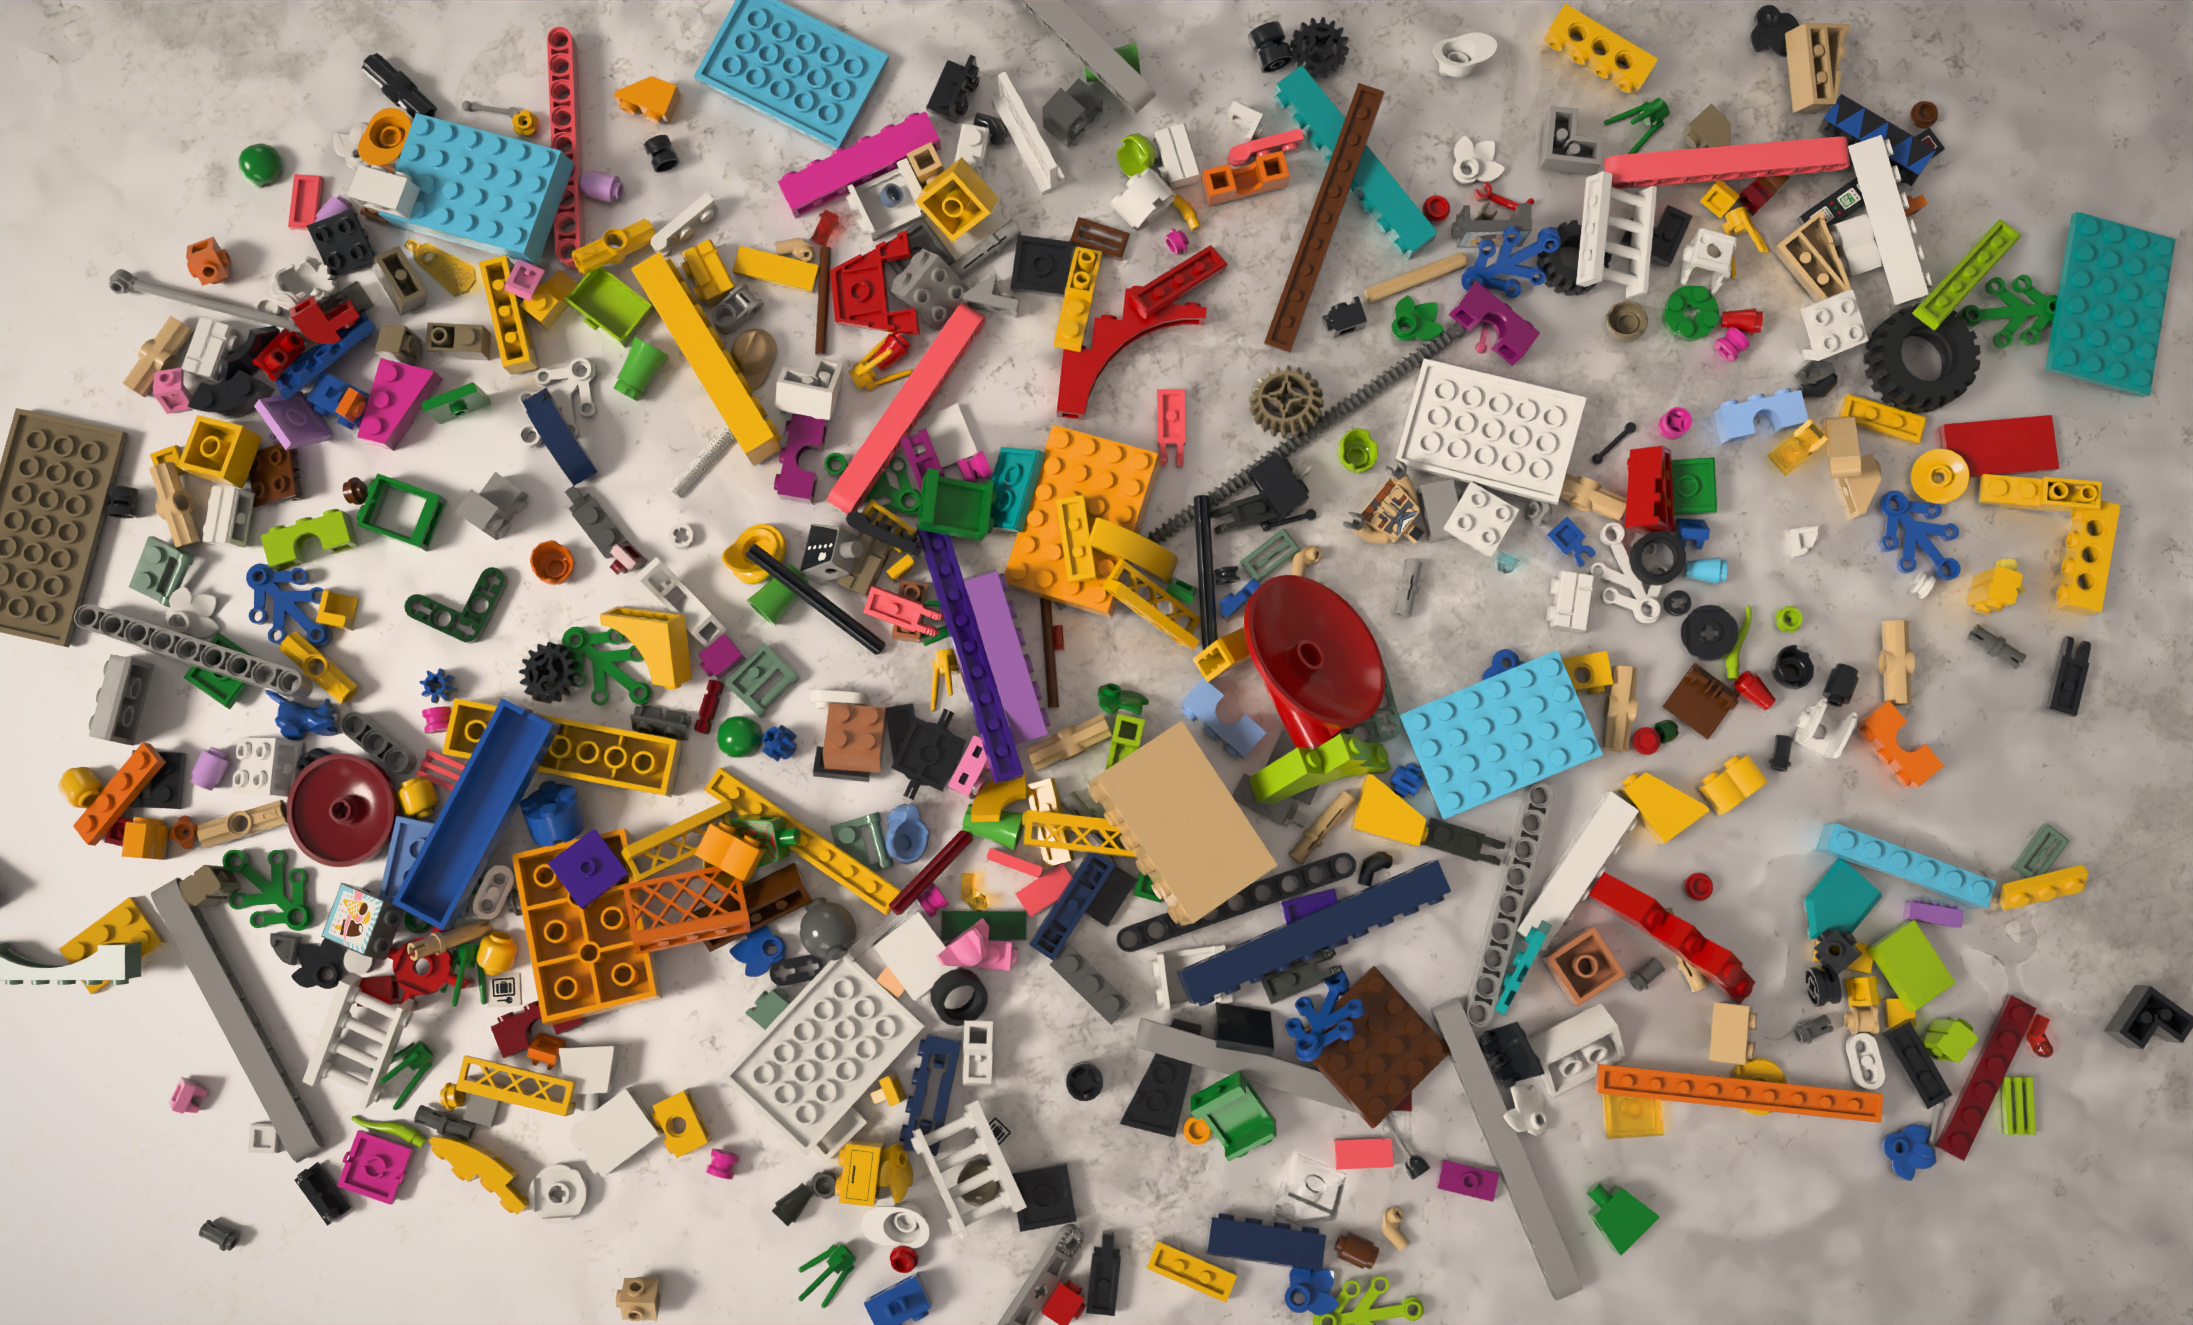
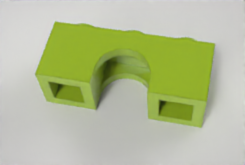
M330 509L324 511L321 517L314 519L312 517H305L296 520V524L289 527L281 525L270 528L268 530L269 533L260 535L269 567L282 571L304 564L303 547L308 540L319 537L323 550L332 555L358 547L359 544L350 515L342 510L339 511V509Z
M1117 714L1105 771L1139 749L1145 719Z

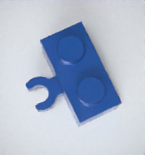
M322 371L306 400L314 405L313 411L327 418L332 414L339 418L337 423L353 430L354 426L360 428L364 412L360 417H356L354 422H351L336 413L335 410L349 387L367 398L366 405L370 394Z
M918 1272L866 1298L864 1301V1306L874 1325H902L903 1322L911 1318L916 1322L929 1315L928 1309L933 1304Z

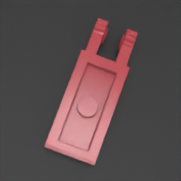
M1295 129L1232 147L1227 157L1229 164L1234 167L1245 165L1249 158L1271 154L1282 150L1283 153L1293 152L1299 149L1298 146L1304 140L1302 129Z
M1157 389V445H1160L1159 456L1162 460L1161 466H1166L1168 462L1166 445H1177L1175 456L1177 466L1184 465L1185 389Z
M875 585L871 586L863 611L865 614L910 631H919L930 636L938 635L940 630L935 626L920 623L922 615L934 620H944L942 611L926 607L921 602Z

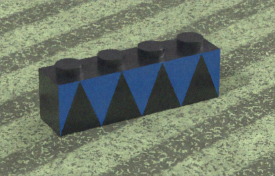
M1843 94L1838 97L1836 104L1828 111L1818 129L1825 138L1846 137L1848 146L1882 135L1883 140L1889 139L1894 155L1888 156L1891 167L1897 165L1902 180L1900 183H1906L1910 186L1915 183L1937 150Z

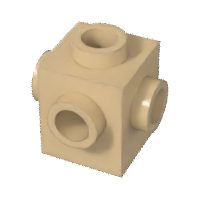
M644 1277L624 1278L622 1290L618 1289L616 1294V1307L621 1309L622 1320L657 1321L662 1297L659 1279Z

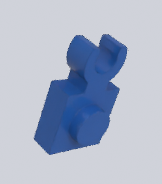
M1568 516L1545 536L1563 556L1571 552L1573 554V562L1580 568L1585 565V562L1580 558L1582 552L1587 553L1590 558L1596 555L1592 547L1581 543L1586 536Z
M1253 577L1236 595L1230 592L1219 603L1222 606L1219 614L1227 621L1261 584Z

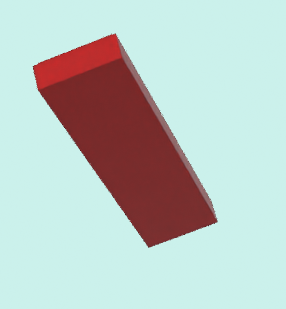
M1210 245L1130 294L1128 301L1146 320L1226 270L1228 264Z

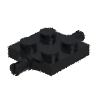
M945 708L938 723H929L917 717L914 718L891 766L892 769L903 773L910 780L903 794L907 798L909 796V799L914 800L920 785L931 786L943 792L966 744L965 739L954 735L948 729L955 713L949 711L946 718L948 710Z

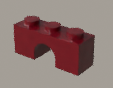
M538 1000L523 1006L525 1012L518 1015L510 1012L498 1017V1023L490 1027L503 1058L511 1057L529 1049L534 1041L532 1027L537 1020L541 1019ZM587 1017L552 1026L556 1035L588 1023Z

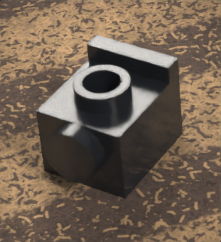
M1359 296L1353 297L1349 305L1346 302H1342L1332 306L1331 311L1327 315L1322 316L1325 330L1327 332L1331 331L1333 338L1364 329L1367 323Z

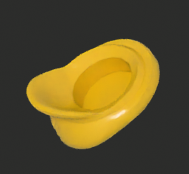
M757 524L746 529L722 554L723 563L731 569L737 579L745 584L755 585L763 582L770 576L769 573L746 557L745 554L751 545L757 544L781 563L784 560L787 550L786 539L776 527L770 524Z

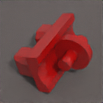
M284 328L252 362L262 368L274 382L304 351L306 347L303 344L305 342L295 331L289 332Z

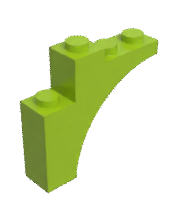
M1340 733L1316 749L1297 747L1249 777V781L1257 803L1277 804L1299 792L1330 781L1364 774H1384L1392 768L1388 760V753L1382 744L1361 742L1358 735Z

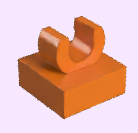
M539 1032L528 1049L527 1057L532 1058L534 1066H537L539 1061L548 1063L547 1070H551L560 1057L559 1048L565 1047L566 1040Z

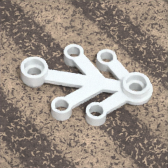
M585 357L574 359L569 367L553 370L541 368L535 373L536 382L543 387L551 385L554 380L568 379L563 387L548 389L559 410L562 409V415L569 427H575L574 435L576 438L580 435V429L575 424L572 393L577 387H579L581 398L578 408L580 414L589 419L593 418L597 413V407L592 402L590 382L596 376V367L590 359ZM581 368H587V373L584 376L578 375V371ZM547 373L548 379L541 382L540 376ZM524 390L519 393L518 402L525 408L523 398L526 395L532 396L540 391L531 392ZM591 405L592 411L585 414L583 412L584 407ZM525 424L520 428L518 437L525 446L534 448L541 444L542 439L533 424ZM530 433H536L537 437L534 441H528Z
M1615 522L1608 523L1601 529L1600 538L1604 544L1611 547L1623 574L1606 568L1600 562L1590 566L1588 573L1595 576V580L1605 579L1631 589L1635 597L1633 599L1621 595L1615 588L1609 587L1603 590L1600 595V599L1605 605L1617 604L1632 610L1639 622L1644 624L1653 623L1661 615V605L1657 598L1662 585H1650L1646 594L1642 581L1638 580L1631 570L1629 557L1621 542L1625 535L1623 527ZM1607 531L1614 532V540L1607 538ZM1655 543L1648 544L1652 548L1651 554L1645 553L1644 550L1642 552L1641 560L1646 569L1651 557L1657 551ZM1658 565L1651 570V573L1655 574V571L1658 569L1666 573L1668 569L1665 566ZM1594 567L1601 568V576L1594 574ZM1606 592L1613 593V601L1606 599ZM1644 605L1650 608L1651 612L1649 615H1645L1642 612Z

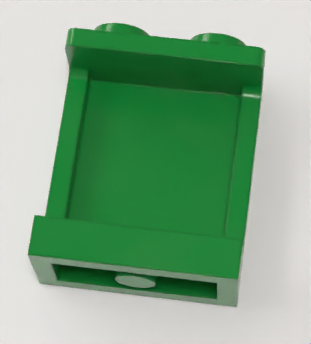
M928 468L922 481L916 529L982 541L987 533L992 532L994 517L990 516L991 507L995 506L997 491L993 490L994 481L988 480L983 485L939 476L940 470Z
M1240 1070L1191 1096L1192 1115L1196 1120L1203 1118L1224 1146L1225 1158L1228 1161L1245 1156L1250 1150L1270 1143L1277 1136L1276 1119Z

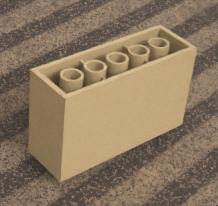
M1182 720L1088 782L1090 796L1096 803L1100 802L1106 810L1104 813L1106 820L1112 827L1116 826L1122 834L1120 837L1121 843L1127 851H1133L1138 859L1135 861L1138 869L1143 875H1149L1154 883L1151 885L1154 893L1160 900L1164 898L1170 907L1167 909V912L1176 924L1180 923L1181 926L1195 923L1278 866Z

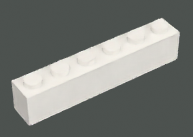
M1882 135L1848 146L1895 305L1929 295L1928 288L1933 287L1929 271L1923 273L1920 262L1925 261L1921 245H1914L1912 236L1916 235L1917 231L1913 218L1909 220L1906 218L1904 209L1910 207L1905 192L1899 194L1896 183L1902 180L1897 165L1891 167L1888 156L1894 155L1890 140H1883Z
M1612 791L1604 793L1520 917L1516 931L1517 935L1525 940L1531 927L1538 928L1541 921L1544 920L1551 924L1552 927L1540 950H1546L1547 947L1551 949L1560 937L1557 932L1563 924L1568 925L1576 913L1573 910L1578 901L1583 902L1591 891V888L1588 886L1594 878L1598 879L1605 871L1607 865L1604 862L1608 856H1614L1622 845L1620 839L1625 831L1629 833L1636 825L1638 819L1635 816L1639 812L1638 809Z

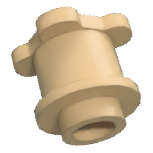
M1874 1005L1867 1009H1856V1007L1851 1006L1849 1012L1844 1013L1845 1028L1849 1029L1852 1035H1856L1857 1032H1868L1871 1036L1878 1034L1877 1006Z

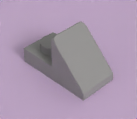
M997 274L992 275L963 294V303L971 308L1015 318L1018 316L1019 300H1016L1013 295L1007 293L994 295L997 286Z

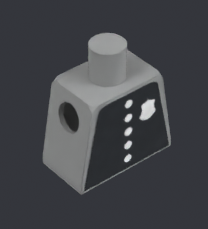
M811 524L799 573L817 583H824L849 575L853 568L854 559L861 557L863 554V545L859 541L858 536L841 527Z

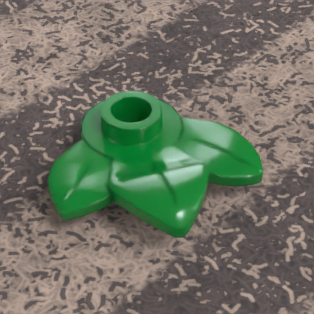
M1407 295L1402 298L1395 307L1396 319L1392 323L1393 335L1401 341H1409L1414 338L1428 341L1437 338L1444 331V328L1435 322L1438 304L1430 302L1415 306L1410 296ZM1402 327H1409L1410 330H1408V331H1403V330H1401V328H1402Z
M1108 683L1098 688V704L1109 714H1113L1119 709H1124L1141 715L1143 705L1149 703V700L1144 695L1134 691L1121 690L1120 686L1113 683Z

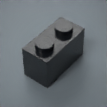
M1275 453L1250 470L1247 477L1280 522L1307 503L1309 490L1301 479L1296 480L1291 473L1293 468L1290 462L1285 457L1281 458L1278 453Z

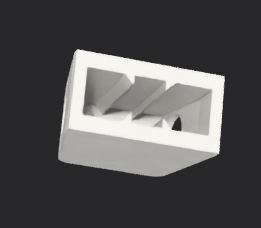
M619 1045L559 1048L564 1079L576 1082L573 1094H581L582 1111L597 1110L599 1108V1093L613 1091Z

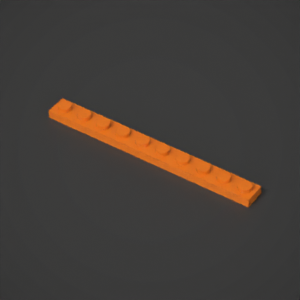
M1597 1064L1595 1092L1600 1094L1877 1123L1882 1121L1883 1094Z

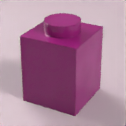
M723 634L698 654L703 660L699 665L709 677L714 674L719 679L746 659L726 634Z

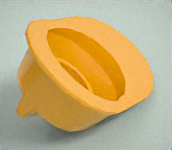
M386 108L374 114L358 144V153L364 162L369 165L384 166L394 162L400 156L411 128V121L406 113L396 108Z

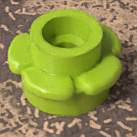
M1785 606L1784 609H1779L1775 615L1777 620L1776 626L1782 632H1796L1803 621L1801 612L1793 606ZM1787 617H1790V622L1786 621Z

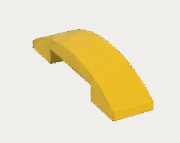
M1096 518L1087 542L1088 545L1106 554L1115 555L1146 571L1147 575L1165 584L1170 583L1178 562V558L1159 544L1101 518Z

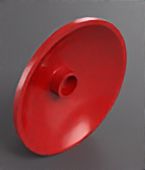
M1297 575L1273 577L1254 591L1247 603L1244 616L1247 646L1258 672L1265 681L1264 687L1295 748L1316 749L1339 735L1344 729L1357 726L1370 718L1376 712L1383 699L1385 690L1384 665L1372 633L1351 605L1325 585Z

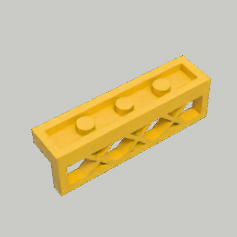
M1119 559L1102 588L1176 643L1195 650L1200 640L1195 638L1192 633L1201 621V618L1127 562ZM1123 570L1129 573L1130 585L1125 586L1117 581ZM1143 586L1149 587L1150 599L1144 600L1138 595V588ZM1166 600L1169 605L1170 614L1164 615L1158 610V602ZM1186 615L1190 618L1185 629L1177 624V617Z
M728 799L626 846L622 850L621 855L635 882L642 881L695 856L698 847L694 848L684 844L687 834L695 832L704 836L709 825L721 818L724 823L730 825L731 818L729 813L732 811V807ZM707 825L706 831L699 829ZM682 837L681 842L674 841ZM670 844L679 847L676 857L669 860L659 856L662 846ZM657 849L655 854L649 853L650 851ZM682 849L688 851L681 855ZM640 856L653 859L650 870L641 874L633 859ZM657 861L662 862V864L655 867Z
M1027 810L1023 813L1022 825H1025L1023 845L1136 857L1132 850L1119 849L1112 839L1116 836H1122L1116 826L1112 827L1106 819ZM1032 826L1044 827L1049 831L1050 835L1044 840L1031 839ZM1061 829L1071 830L1076 833L1078 838L1072 843H1064L1057 832ZM1088 833L1102 834L1106 841L1100 846H1092L1084 836ZM1053 836L1057 842L1048 840ZM1079 840H1081V841L1084 843V845H1080V844H1076V843H1077ZM1107 843H1109L1112 848H1107L1104 846Z
M465 1055L463 1058L456 1086L458 1091L564 1117L574 1114L576 1102L571 1101L576 1084L575 1081ZM470 1064L479 1065L485 1077L478 1079L468 1076ZM488 1068H492V1069H496V1070L490 1073V1071H489ZM500 1071L507 1072L513 1083L509 1086L498 1084L493 1076ZM516 1075H520V1076H523V1077H521L520 1079H517ZM527 1078H533L540 1090L536 1093L524 1090L520 1083ZM542 1081L549 1082L550 1084L545 1086ZM556 1084L565 1086L564 1099L552 1097L548 1089Z

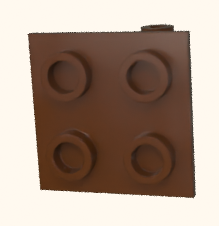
M279 443L257 451L249 472L251 491L255 494L254 508L289 498L290 501L301 499L300 495L303 494L300 481L295 480L301 478V475L294 473V471L300 470L296 449L285 450L282 444Z
M1694 662L1662 707L1708 740L1728 711L1736 707L1739 702L1737 699L1740 695Z

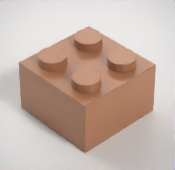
M829 703L823 746L824 768L881 773L887 726L886 707Z
M1594 926L1585 927L1540 957L1570 1004L1574 1006L1582 1005L1626 975Z

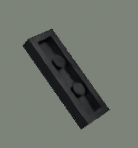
M1904 1020L1882 1033L1924 1108L1930 1109L1952 1096L1910 1021Z

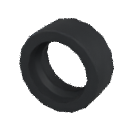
M1654 531L1647 533L1634 543L1630 551L1629 564L1638 580L1648 585L1659 586L1669 583L1681 574L1686 564V552L1684 545L1676 536L1665 531ZM1654 542L1667 545L1674 557L1670 570L1660 575L1649 572L1641 560L1644 548Z
M955 969L943 974L934 983L931 990V1003L940 1019L946 1024L962 1026L964 1021H975L984 1012L988 1003V993L979 977L971 970ZM961 986L973 987L974 993L972 998L965 1005L955 1009L945 1008L944 1002L954 989Z

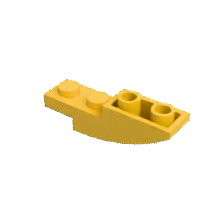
M1075 247L1053 347L1081 352L1102 258L1101 251Z
M1983 474L1980 477L1979 503L2004 505V508L2027 510H2099L2102 482L2053 477L2035 479Z
M439 1134L429 1140L433 1146L431 1148L433 1153L441 1160L446 1159L453 1166L452 1172L460 1180L464 1181L466 1179L470 1182L479 1176L481 1178V1185L490 1193L494 1191L501 1198L500 1204L509 1213L514 1212L518 1215L529 1207L528 1198L512 1183L520 1174L498 1155L480 1145L454 1136Z

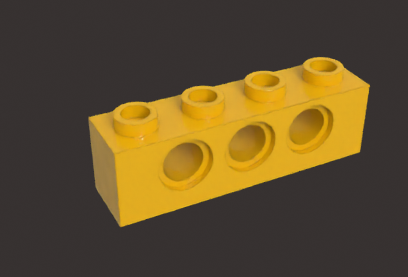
M1566 3L1543 39L1553 50L1564 52L1575 63L1589 67L1594 70L1598 77L1609 79L1617 84L1618 88L1623 92L1634 95L1637 94L1658 61V58ZM1570 35H1578L1581 41L1573 40ZM1594 48L1601 49L1604 55L1596 54ZM1617 62H1623L1628 69H1621Z
M506 255L480 261L479 266L503 368L511 375L538 369L526 314L519 306L523 302L522 298L504 290L514 264Z
M2101 501L2099 510L2071 511L2070 519L2073 521L2071 531L2068 533L2065 542L2068 549L2066 558L2061 565L2062 583L2056 592V599L2058 600L2057 609L2088 616L2102 612L2120 511L2119 504ZM2088 524L2093 527L2094 535L2088 532ZM2083 550L2088 553L2089 562L2083 558ZM2079 577L2082 578L2085 583L2084 589H2082L2078 584Z

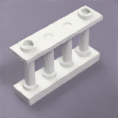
M1602 171L1586 178L1576 285L1587 287L1601 282L1602 279L1627 285L1626 298L1632 299L1647 294L1650 283L1649 270L1654 216L1657 205V187L1651 186L1635 194L1612 188V174ZM1610 199L1633 205V221L1611 215L1609 213ZM1607 225L1632 232L1631 246L1628 247L1607 241ZM1605 252L1629 258L1628 274L1605 268Z
M352 972L339 981L302 1082L314 1086L321 1079H326L327 1077L363 1093L364 1097L360 1108L365 1110L373 1102L377 1103L385 1091V1087L380 1083V1079L387 1074L403 1029L408 1026L413 1017V1012L410 1010L414 1000L408 998L396 1008L361 992V988H359L362 977ZM356 1002L392 1018L388 1033L353 1018L352 1013H350L352 1004ZM347 1027L382 1043L383 1046L379 1057L377 1058L342 1042L343 1039L340 1038L342 1030ZM339 1053L373 1068L369 1083L333 1067V1063H331L333 1055Z
M978 1100L964 1105L967 1112L963 1113V1117L924 1136L921 1129L917 1128L912 1131L914 1137L911 1138L917 1155L923 1154L951 1218L947 1219L952 1233L954 1235L959 1233L960 1238L963 1239L969 1237L966 1226L1003 1207L1006 1209L1011 1208L1013 1212H1018L1027 1207ZM967 1127L975 1129L978 1139L975 1140L974 1144L935 1162L928 1146ZM978 1154L982 1156L987 1155L991 1164L987 1166L988 1170L949 1189L947 1188L941 1175L942 1172ZM992 1180L994 1182L999 1181L1003 1192L999 1193V1197L961 1216L959 1215L953 1202L954 1199Z

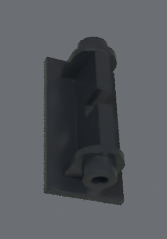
M316 1162L309 1169L306 1168L301 1171L297 1178L294 1179L327 1226L351 1209L349 1203L319 1162Z

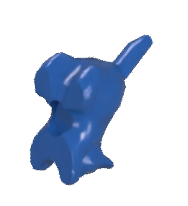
M266 690L269 698L279 704L277 717L274 719V722L280 728L281 734L287 739L300 740L306 731H312L321 736H334L339 733L338 728L333 726V723L338 720V715L328 698L325 699L321 706L313 708L295 701H289L277 693Z

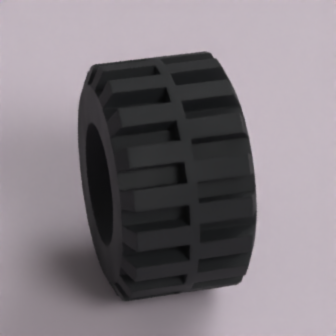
M1571 220L1568 225L1566 222L1561 223L1556 228L1561 238L1559 248L1551 253L1543 251L1537 254L1539 259L1536 264L1544 268L1547 279L1544 284L1548 288L1550 285H1553L1555 287L1554 292L1558 294L1563 290L1566 296H1571L1573 292L1577 296L1581 295L1585 290L1588 292L1597 283L1587 287L1576 285L1577 270L1571 269L1564 264L1560 256V249L1563 247H1575L1580 250L1582 223L1578 225L1577 220ZM1548 241L1545 244H1550L1554 241ZM1605 252L1604 256L1605 268H1609L1608 263L1612 257V254Z

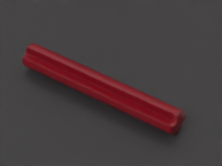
M959 831L889 903V908L896 915L903 914L973 841V836L967 831Z

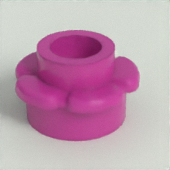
M1170 229V233L1164 237L1169 250L1174 255L1186 252V245L1189 244L1185 233L1182 230L1176 232L1175 229Z

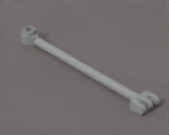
M123 269L116 270L109 278V287L116 294H124L136 290L289 329L290 331H295L304 342H311L297 327L291 315L289 318L141 281Z

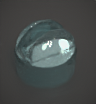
M1499 551L1495 560V566L1498 571L1508 574L1515 570L1520 560Z

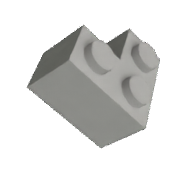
M1550 107L1544 119L1540 169L1594 175L1600 167L1603 138L1576 135L1579 109Z
M495 472L479 494L471 489L454 512L497 540L499 536L502 537L509 530L511 525L509 522L514 515L523 511L529 495Z

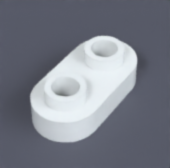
M811 690L810 702L816 703V708L829 709V703L866 706L867 694Z
M496 864L486 871L472 902L473 911L479 918L492 919L500 913L514 883L513 872L508 866ZM502 873L505 876L504 881L496 883L493 879L495 874ZM490 899L492 906L489 909H484L481 906L483 900Z
M1867 1033L1851 1035L1846 1042V1051L1854 1081L1863 1089H1878L1884 1083L1885 1072L1877 1042L1874 1037ZM1858 1042L1863 1043V1050L1861 1052H1858L1856 1049ZM1866 1070H1869L1871 1073L1868 1080H1865L1863 1076Z

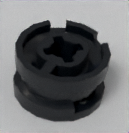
M1822 965L1820 969L1817 967L1807 968V971H1805V983H1808L1809 990H1807V994L1813 1006H1824L1826 1002H1831L1832 1004L1840 1003L1842 998L1841 983L1838 974L1829 965L1826 968Z

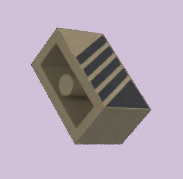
M400 246L374 256L372 270L401 316L426 305L428 292Z

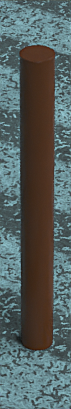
M826 246L820 247L815 355L817 356L826 355L831 248Z
M1040 598L1048 708H1059L1052 606L1050 600Z

